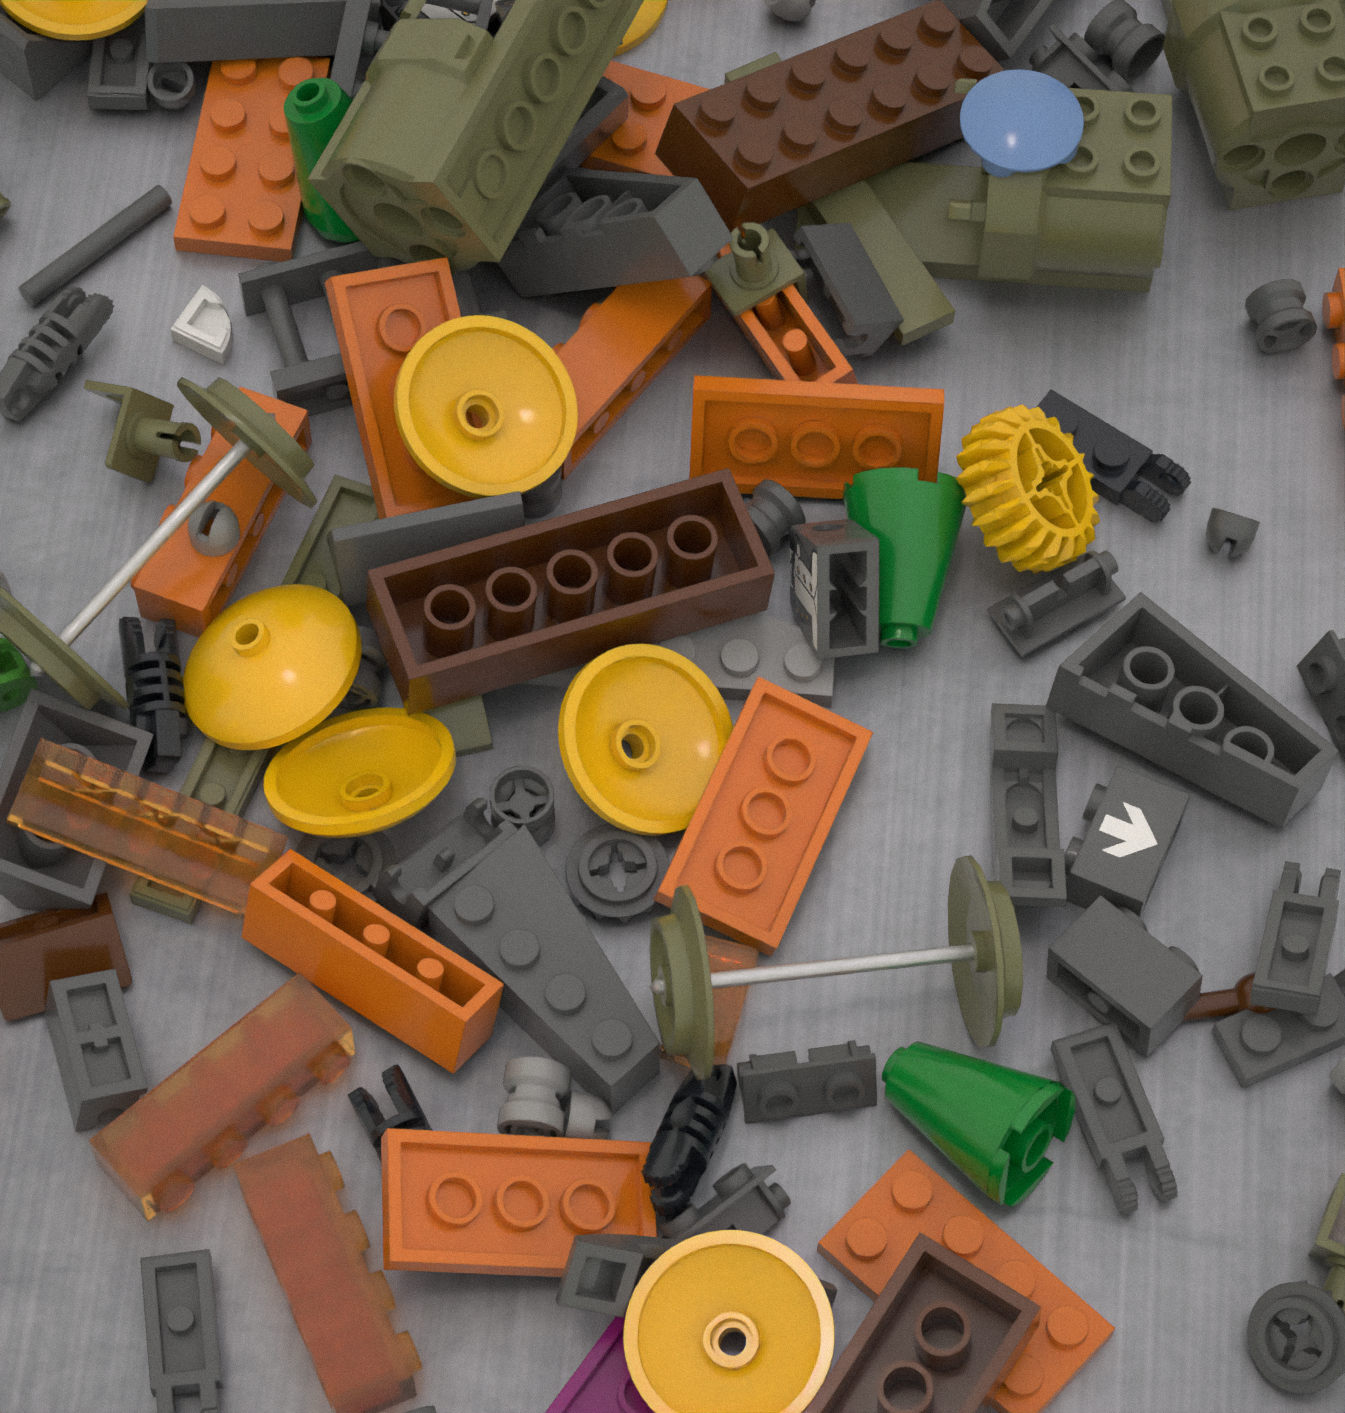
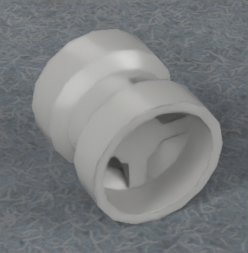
M527 1056L509 1060L505 1065L503 1086L510 1095L507 1098V1102L499 1108L498 1132L507 1135L564 1137L566 1116L561 1110L560 1101L569 1094L571 1070L560 1062L542 1057Z

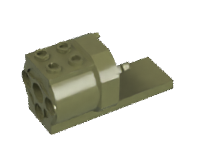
M409 0L400 15L401 19L393 25L366 72L364 83L308 177L309 182L374 257H391L406 263L447 257L452 276L456 272L471 269L479 261L500 262L644 0H516L494 39L487 30L460 18L416 19L426 0Z
M1161 0L1168 21L1163 50L1175 87L1192 101L1215 175L1221 184L1229 211L1343 192L1345 185V0Z
M958 79L955 81L954 93L968 94L977 84V79ZM1068 88L1077 98L1084 118L1083 133L1078 144L1076 156L1071 161L1042 171L1015 172L1008 177H997L984 169L982 159L981 167L904 162L865 179V181L933 278L1150 292L1153 274L1157 268H1160L1162 261L1167 210L1171 197L1172 95ZM806 205L798 207L796 232L801 226L819 225ZM795 241V250H801L806 248L798 246ZM809 266L801 267L802 269H810Z

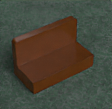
M107 892L95 895L90 909H47L0 923V1007L3 1017L7 1021H13L45 1011L49 983L52 980L116 969L121 988L132 984V976Z

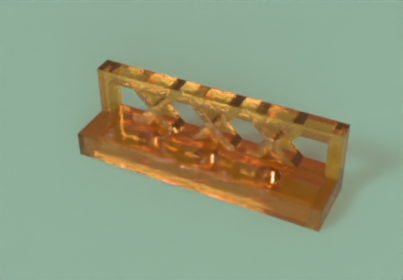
M43 738L39 740L6 820L8 824L245 917L250 884L281 857L289 838L286 835Z

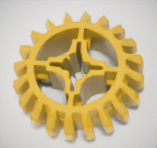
M1023 404L995 411L981 418L979 423L971 426V432L961 438L963 451L956 456V459L963 472L956 480L964 488L966 498L961 503L970 508L974 517L971 526H979L984 534L983 544L985 547L995 546L1001 563L1011 561L1018 572L1030 570L1034 574L1042 571H1052L1075 561L1077 556L1085 553L1086 545L1095 540V530L1093 527L1100 522V518L1093 506L1100 499L1099 495L1092 490L1090 483L1094 474L1087 472L1083 463L1085 453H1078L1073 446L1072 433H1062L1056 417L1046 418L1045 413L1039 407L1028 409Z

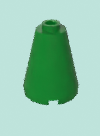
M307 79L297 84L284 102V114L303 210L307 220L325 239L343 243L360 241L308 180L353 100L331 79Z
M879 468L859 472L853 475L852 485L846 481L843 485V500L847 519L855 521L879 539L880 644L885 647L897 649L913 648L918 645V639L925 638L932 632L967 507L961 503L966 498L965 490L957 483L956 477L938 472V482L933 483L919 481V469Z
M920 1041L912 1043L907 1048L899 1047L887 1060L882 1072V1081L886 1083V1099L990 1200L1002 1206L1003 1203L1010 1207L1018 1205L1043 1180L1054 1163L1043 1155L1053 1137L1065 1142L1075 1113V1094L1058 1081Z

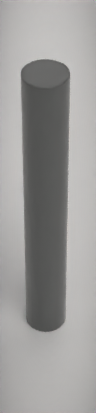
M156 185L20 285L19 291L23 298L31 306L36 305L172 204L167 191L162 186Z

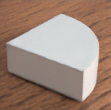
M202 285L171 327L172 340L224 365L231 353L233 344L231 321L220 297Z

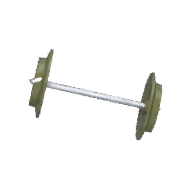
M181 377L177 381V387L201 416L233 447L58 636L0 586V633L32 662L30 665V677L46 674L83 708L90 710L101 699L125 711L130 704L69 646L244 458L298 502L311 509L317 503L316 497L305 481L306 476L315 465L309 455L275 421V413H266L241 390L220 377L207 388Z
M972 855L963 856L956 859L950 875L947 903L948 947L710 972L704 929L695 897L688 885L679 886L674 891L670 915L653 918L650 928L651 985L649 988L653 993L654 1008L662 1044L668 1055L685 1054L696 1080L710 1079L714 1064L715 1047L712 989L951 963L959 1006L969 1035L979 1048L995 1046L1001 1032L1002 1020L1017 1014L1021 1005L1023 990V958L1020 933L1008 891L1000 881H987L982 867Z

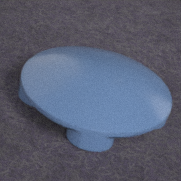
M1016 69L992 74L979 81L968 92L961 106L960 127L968 146L982 159L984 169L993 176L1008 177L1015 172H1037L1071 161L1076 156L1078 144L1082 137L1084 118L1077 98L1063 83L1040 72Z

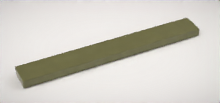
M336 474L334 475L281 585L305 584L316 586L331 592L344 603L327 534L334 528L379 519L371 486ZM207 737L205 738L129 895L132 904L192 925L277 746L260 750H237L221 746Z

